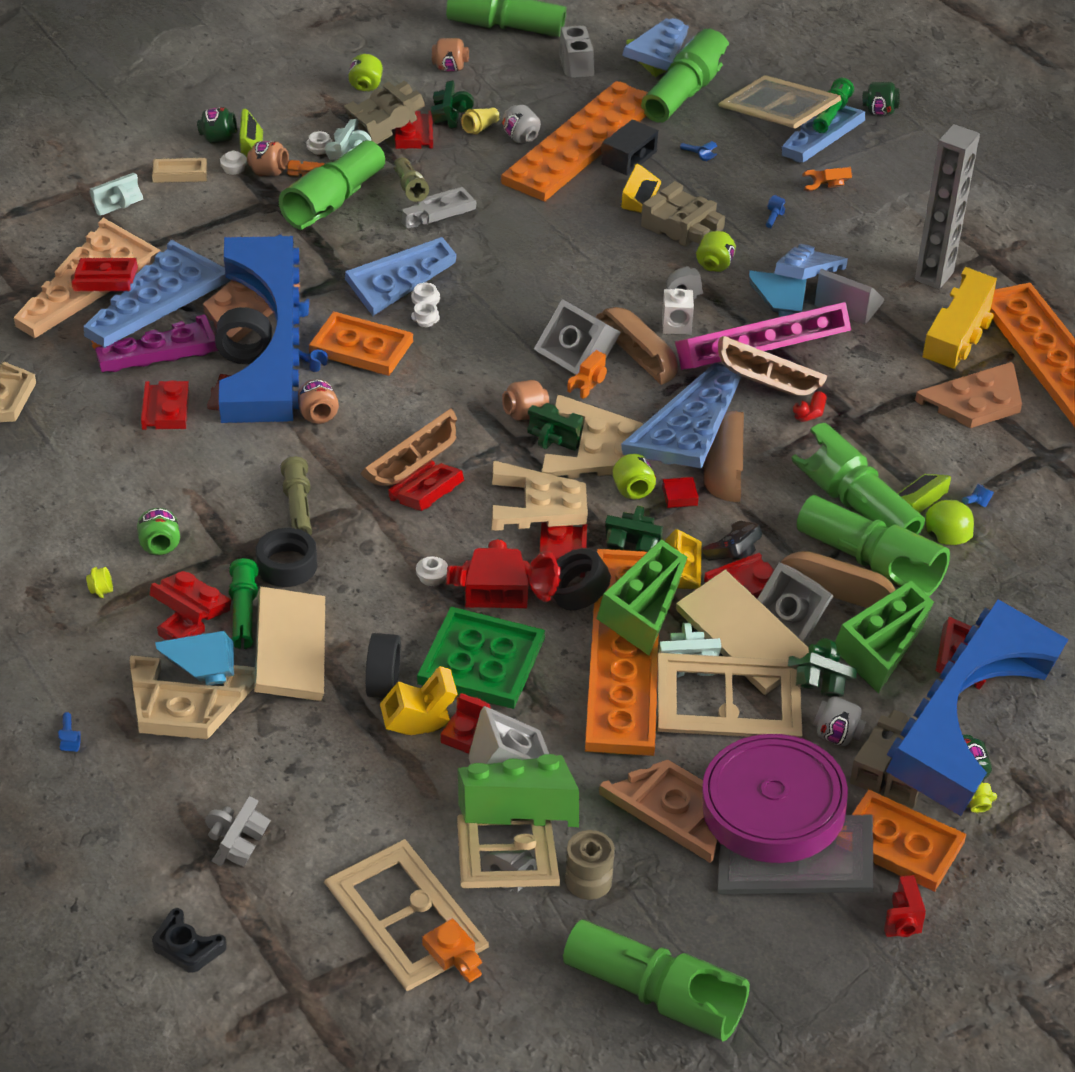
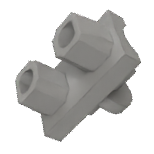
M249 796L236 819L232 817L234 810L228 806L224 807L223 810L215 809L208 813L205 819L206 825L210 829L208 836L213 840H217L219 836H225L212 862L222 866L224 861L228 859L243 867L246 865L256 845L241 838V833L243 832L260 841L271 821L255 810L259 802L258 800Z

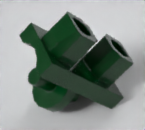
M453 80L446 82L445 90L433 92L435 105L431 107L434 123L448 122L449 128L457 127L459 112L465 113L474 106V98L470 93L465 91L454 93L455 84Z
M547 402L541 408L532 405L528 409L530 421L527 433L539 437V447L547 449L551 443L573 451L579 447L580 433L583 429L582 416L572 413L565 418L559 415V410L556 406Z
M637 506L634 514L623 512L622 518L607 515L605 521L607 549L624 550L626 542L637 544L635 551L648 552L661 539L664 541V538H662L663 526L654 525V518L644 516L643 506Z
M827 638L820 639L816 645L811 644L808 648L809 653L803 658L789 657L788 667L797 670L796 686L804 689H816L819 687V679L822 678L821 695L830 698L833 696H843L846 680L856 679L857 669L838 662L840 654L837 652L836 644L833 640Z

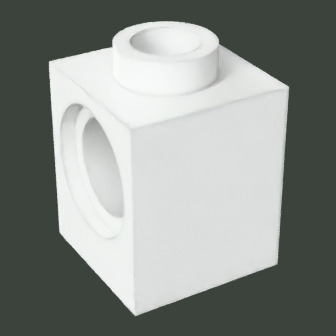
M664 289L662 310L663 334L691 335L694 311L693 290Z

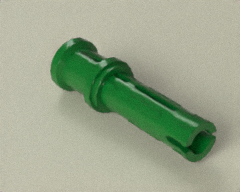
M837 78L833 82L828 92L840 95L841 101L817 115L812 124L816 132L825 133L838 110L846 106L848 99L854 92V86L850 80Z
M242 558L230 564L229 574L232 577V583L229 585L228 593L233 600L231 640L235 648L241 649V638H244V649H247L253 644L252 614L253 600L258 595V587L255 583V578L258 575V565L253 560Z

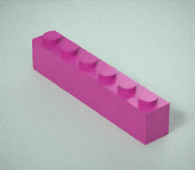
M843 302L675 341L681 370L721 362L718 354V340L722 336L759 350L767 351L851 331L846 303Z

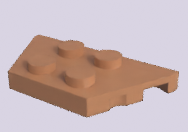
M233 280L203 303L204 313L209 320L214 322L215 328L220 317L225 312L237 307L257 310L267 318L273 313L269 305L256 292ZM294 284V287H299L300 291V284ZM236 327L230 329L226 334L231 340L238 342L251 332L252 329Z
M1012 362L919 390L915 401L921 405L927 401L938 406V413L948 418H954L958 423L969 428L1020 413L1022 406L1015 367Z
M667 759L653 764L648 769H639L628 773V779L615 784H611L607 780L600 784L599 795L709 863L714 860L717 839L709 830L703 815V780Z

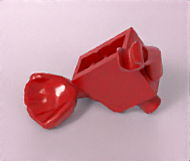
M497 539L491 541L488 544V548L475 549L472 559L466 560L461 566H448L445 584H453L458 587L466 586L465 607L527 609L528 587L543 602L550 601L551 596H554L557 591L556 587L560 583V567L551 551L539 553L529 563L523 560L520 550L507 548V544L504 541Z

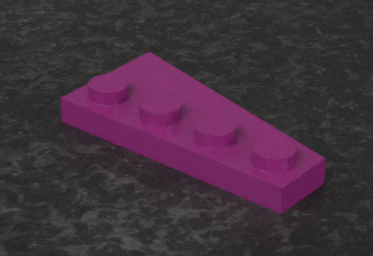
M202 314L196 316V322L185 325L183 321L171 324L172 329L162 333L154 329L145 332L139 340L129 337L116 341L105 348L102 346L95 348L96 358L101 372H117L123 368L133 366L145 367L154 362L176 361L182 357L204 356L209 352L218 351L215 344V336L206 315Z

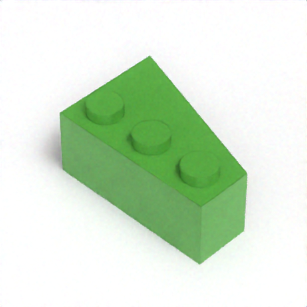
M661 539L603 594L596 619L650 656L679 585L688 557Z
M912 580L843 623L835 641L837 652L851 667L856 668L857 673L879 693L923 628L934 601Z
M544 754L539 758L520 760L512 758L501 763H473L468 767L457 768L459 808L465 823L511 825V819H533L534 826H545V820L568 821V827H579V789L562 755Z

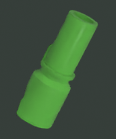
M448 0L446 16L448 20L485 28H491L497 24L500 25L501 29L511 27L560 38V30L565 24L567 8L566 6L537 0Z
M703 29L675 56L667 73L641 101L644 114L650 120L657 123L667 121L688 97H692L710 83L723 66L722 62H719V58L725 53L729 45L725 36L713 29Z
M364 140L334 162L325 163L321 167L314 168L281 191L279 207L282 215L288 223L300 230L315 223L316 220L328 216L342 206L344 200L356 193L361 188L362 183L383 169L385 165L384 152L375 142Z
M820 423L810 428V432L815 435L817 443L822 446L806 460L799 458L796 454L791 457L792 462L829 496L833 498L840 497L843 505L847 507L852 506L863 517L871 521L879 519L886 523L887 528L896 524L919 535L924 527L925 518L878 477V471L875 468L868 467L867 458L826 423Z
M812 495L806 500L797 518L798 531L856 557L857 563L866 566L870 564L872 571L885 576L889 581L897 585L903 586L912 580L927 596H930L938 588L949 565L950 551L948 548L896 524L887 528L886 523L879 519L871 521L817 495Z
M585 919L576 923L565 945L563 961L566 965L638 995L641 1003L650 1004L654 1002L661 1015L720 1041H726L732 1035L747 1003L750 985L748 979L687 953L672 957L670 956V951L664 947L656 950Z

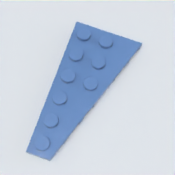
M171 240L167 244V250L164 252L159 251L154 256L155 261L151 265H145L135 275L133 283L130 284V291H124L121 295L116 294L111 299V305L107 309H101L83 326L84 336L105 348L231 281V279L225 277L224 267Z
M714 363L621 443L623 455L640 454L647 459L661 461L664 464H679L702 468L741 376L729 371L724 364Z

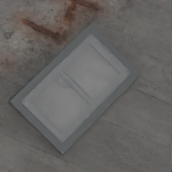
M873 814L846 815L841 832L828 847L811 857L794 862L768 863L752 860L736 854L720 843L718 894L874 892Z

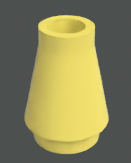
M494 107L488 109H468L461 117V124L467 133L478 134L493 123L498 122L500 115Z

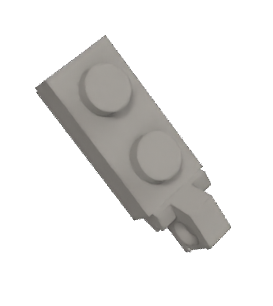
M463 187L431 195L420 202H416L411 207L402 209L401 223L406 228L418 227L421 223L427 224L454 215H461L475 210L476 201Z

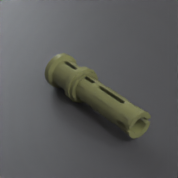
M404 157L396 159L394 170L401 179L400 186L407 198L414 202L424 200L428 196L429 186L422 174L413 169L408 159Z
M289 457L281 463L280 468L281 474L285 477L282 486L283 492L289 499L291 528L300 529L304 532L306 529V533L311 535L312 528L307 494L311 488L310 481L306 478L308 463L302 457Z

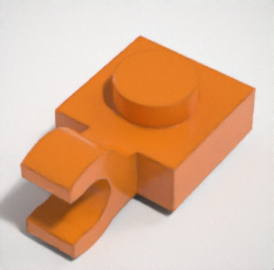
M851 167L825 169L823 171L807 170L802 173L803 177L810 176L814 181L813 185L804 187L805 191H813L820 184L828 183L829 188L844 186V182L852 178Z
M595 350L582 362L579 373L568 380L567 392L571 393L574 389L580 388V398H586L590 394V390L595 385L600 384L606 376V354Z
M453 918L422 936V946L444 970L454 965L469 983L482 976V972L477 968V966L482 964V960L475 953V942Z

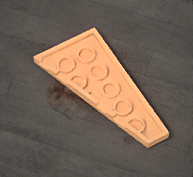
M102 218L98 223L99 228L95 232L91 231L86 236L84 245L76 247L58 267L52 281H46L41 286L42 292L37 297H32L14 317L15 327L31 337L37 338L110 292L73 291L71 281L75 279L74 273L80 258H136L138 264L137 274L145 265H151L155 261L154 256L159 251L161 252V250L109 220Z

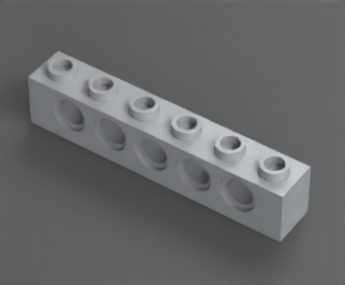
M955 124L941 137L938 143L915 274L916 281L940 289L954 273L980 136L978 132Z

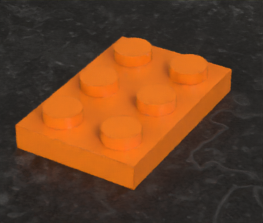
M333 312L310 342L309 354L314 350H323L327 353L330 360L390 376L413 343V333Z
M868 789L852 815L873 814V863L900 876L914 875L917 884L935 892L964 845L966 834ZM844 826L841 831H847V826ZM839 833L836 846L853 853V833Z

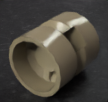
M594 830L580 831L568 841L565 883L567 889L581 899H598L606 895L611 889L615 847L613 841L606 834Z

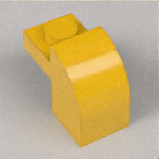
M439 666L421 688L397 682L380 703L386 729L405 735H417L434 732L450 721L447 707L458 695L451 669Z

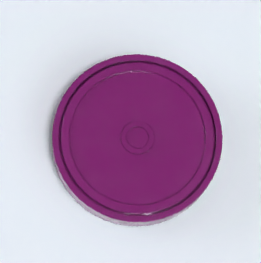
M784 734L749 736L726 746L709 763L703 778L702 810L704 819L714 837L736 854L768 863L799 861L824 850L841 832L846 818L847 781L843 770L836 760L824 749L810 741Z

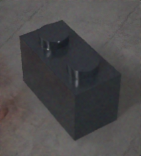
M632 119L602 142L601 164L624 175L630 174L636 164L641 165L657 152L658 130Z

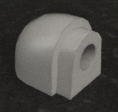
M689 266L677 269L669 275L666 281V289L693 290V299H695L697 295L703 294L700 273L696 267L690 269Z
M528 850L490 851L482 858L481 862L483 872L536 870L537 868L536 860L532 858V854ZM501 887V888H504V889H506V890H508V891H510V892H511L512 890H514V891H516V892H519L523 887Z

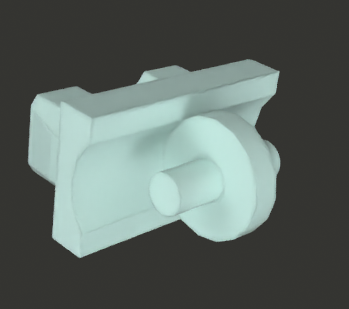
M350 119L345 128H338L334 133L335 142H329L325 146V151L330 161L337 160L364 140L371 141L366 131L358 130L359 122L357 119Z
M130 173L90 189L91 199L97 215L101 216L120 208H126L130 204L143 200L138 187L137 174Z
M683 623L682 633H670V641H660L658 653L719 656L721 641L720 638L704 639V632H692L691 624ZM677 672V677L684 676L685 672ZM697 673V675H700V676H713V675H714V674Z

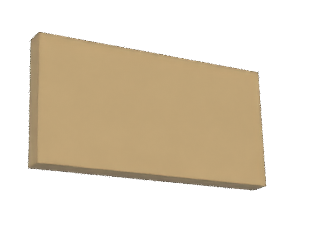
M724 570L676 603V610L698 632H704L706 639L720 638V653L723 656L789 660L790 656L801 659L809 653V647L727 570ZM745 676L764 695L781 684L780 678Z
M260 586L258 594L254 692L322 701L324 695L325 596Z

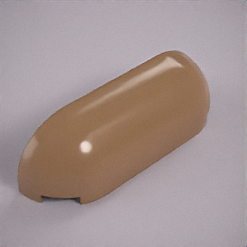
M611 307L596 315L597 319L621 332L616 343L660 385L669 382L676 376L678 362L673 350L633 312L621 307Z
M722 336L718 340L719 357L729 371L793 396H805L816 391L826 381L827 375L731 338Z
M452 408L365 467L361 472L362 477L375 485H394L444 452L456 439L455 422L457 417Z
M728 411L725 413L704 461L705 487L714 496L731 502H740L744 412Z
M795 552L780 561V563L795 568L820 584L834 598L865 608H869L895 591L893 584L885 576L877 572L814 552Z

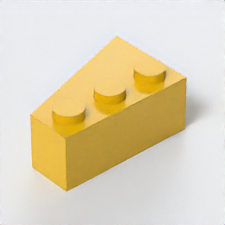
M967 267L961 273L960 288L953 287L950 292V297H953L951 304L947 309L941 308L926 335L922 356L955 369L961 359L966 360L971 345H976L979 342L982 330H987L993 319V313H990L997 278Z

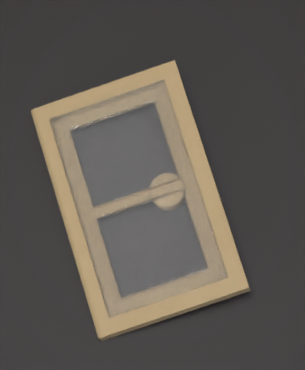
M764 75L719 102V107L791 128H797L841 101V97L837 94Z

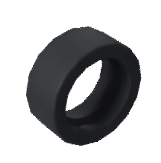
M237 307L228 310L220 317L217 323L215 334L216 348L226 359L238 364H251L265 351L272 340V325L268 318L261 312L251 308ZM236 327H246L257 332L261 339L252 344H240L231 340L226 333Z
M289 527L267 532L259 539L255 547L258 574L264 581L274 586L292 587L305 583L314 576L318 567L316 542L310 534L300 529ZM281 551H294L304 555L301 560L286 564L277 563L269 559L273 554Z
M580 548L561 556L557 560V564L560 567V583L552 597L560 607L573 611L586 608L599 600L608 589L611 580L609 569L599 554L592 549ZM590 571L588 576L580 583L566 588L574 577L583 572Z
M371 634L365 675V688L368 697L385 698L399 681L401 661L400 635Z

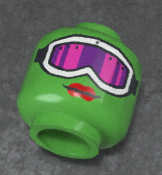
M153 508L144 512L138 519V539L144 551L159 556L170 553L178 546L180 540L177 518L171 511L164 508Z

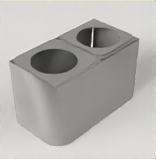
M586 26L561 27L559 56L564 73L568 77L594 76V51Z

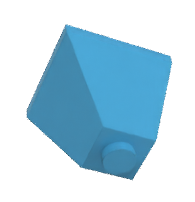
M750 270V285L773 312H779V317L802 312L807 279L802 280L774 273Z
M224 631L155 642L156 649L168 660L200 682L205 681L206 685L222 684L226 682V677L234 676V644Z

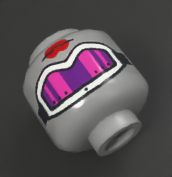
M514 105L506 110L503 115L502 126L504 131L518 144L531 142L538 136L541 122L539 117L526 105Z
M833 696L828 702L822 700L812 725L817 727L816 732L820 738L845 747L849 745L852 738L859 741L866 721L860 719L862 714L860 706Z

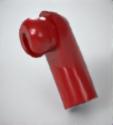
M820 391L813 393L810 405L805 401H801L800 406L797 402L793 406L795 418L800 422H807L821 417L827 399L825 393Z

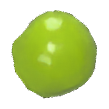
M952 499L942 500L928 509L925 521L928 533L933 531L936 534L939 543L958 545L966 543L973 537V513L965 504Z

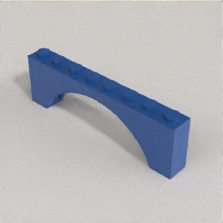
M293 236L224 237L225 277L247 286L262 297L273 311L277 320V326L271 342L254 362L236 374L219 380L221 423L293 421V409H299L298 391H294V387H299V369H294V366H299V348H294V345H299V327L294 328V325H299V307H294V304H299V287H294V284H300L299 267H294V265H300L299 248H294Z
M999 599L991 610L985 607L975 625L971 627L965 637L964 643L961 642L951 660L955 663L949 660L939 676L943 682L936 679L926 697L931 700L923 698L913 715L918 719L915 720L910 717L900 734L904 737V740L897 737L887 753V756L891 757L892 760L886 772L962 816L987 772L973 756L963 738L957 716L958 695L974 683L992 677L1026 676L1045 680L1069 639Z

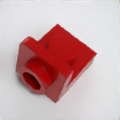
M460 693L457 697V711L441 732V743L469 754L480 711L484 706L491 709L490 704L479 698Z
M902 876L899 879L897 892H894L892 895L893 908L887 911L884 927L886 937H909L922 933L926 909L915 876Z

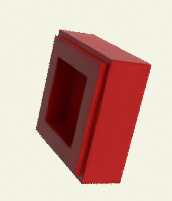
M693 477L663 479L662 489L667 508L698 506L699 497Z
M175 612L157 627L158 635L163 639L172 640L201 635L205 632V624L201 622L197 625Z

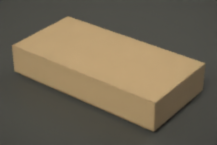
M207 158L153 159V183L207 181Z

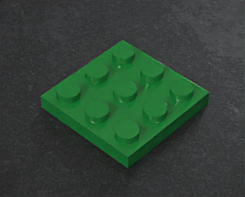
M450 607L417 675V685L423 686L436 669L441 666L451 669L458 695L463 693L479 698L484 702L514 709L545 640V630Z

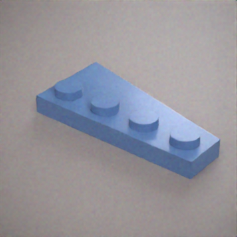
M665 19L626 45L622 56L668 71L670 64L682 46L689 26L678 19Z
M845 106L843 109L838 110L825 133H818L813 129L812 124L817 117L816 115L803 123L801 130L795 131L782 146V156L793 159L795 162L807 161L865 121V111Z
M441 237L345 271V280L371 315L374 316L413 291L416 285L425 283L456 263V253L444 238Z
M799 244L798 248H792L776 263L774 274L803 280L815 277L821 269H828L830 272H835L837 269H846L848 258L816 252L813 246Z

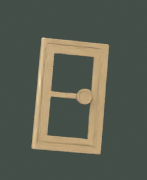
M658 653V732L745 737L760 734H784L802 738L801 689L796 686L797 670L788 667V660ZM677 672L725 675L726 703L720 706L718 717L677 715ZM732 675L780 678L782 720L738 718L739 709L733 704Z
M459 814L457 816L461 887L560 886L551 820H545V826H534L533 819H511V825L531 824L533 835L519 834L514 837V844L479 845L478 825L502 824L465 823L463 815ZM535 850L537 870L481 872L479 851Z
M406 839L324 881L325 885L406 991L446 971L431 955L412 964L385 929V927L416 911L425 912L433 906L445 922L453 918L475 942L476 954L489 948L488 941ZM399 863L420 890H416L411 894L410 906L379 921L353 886Z

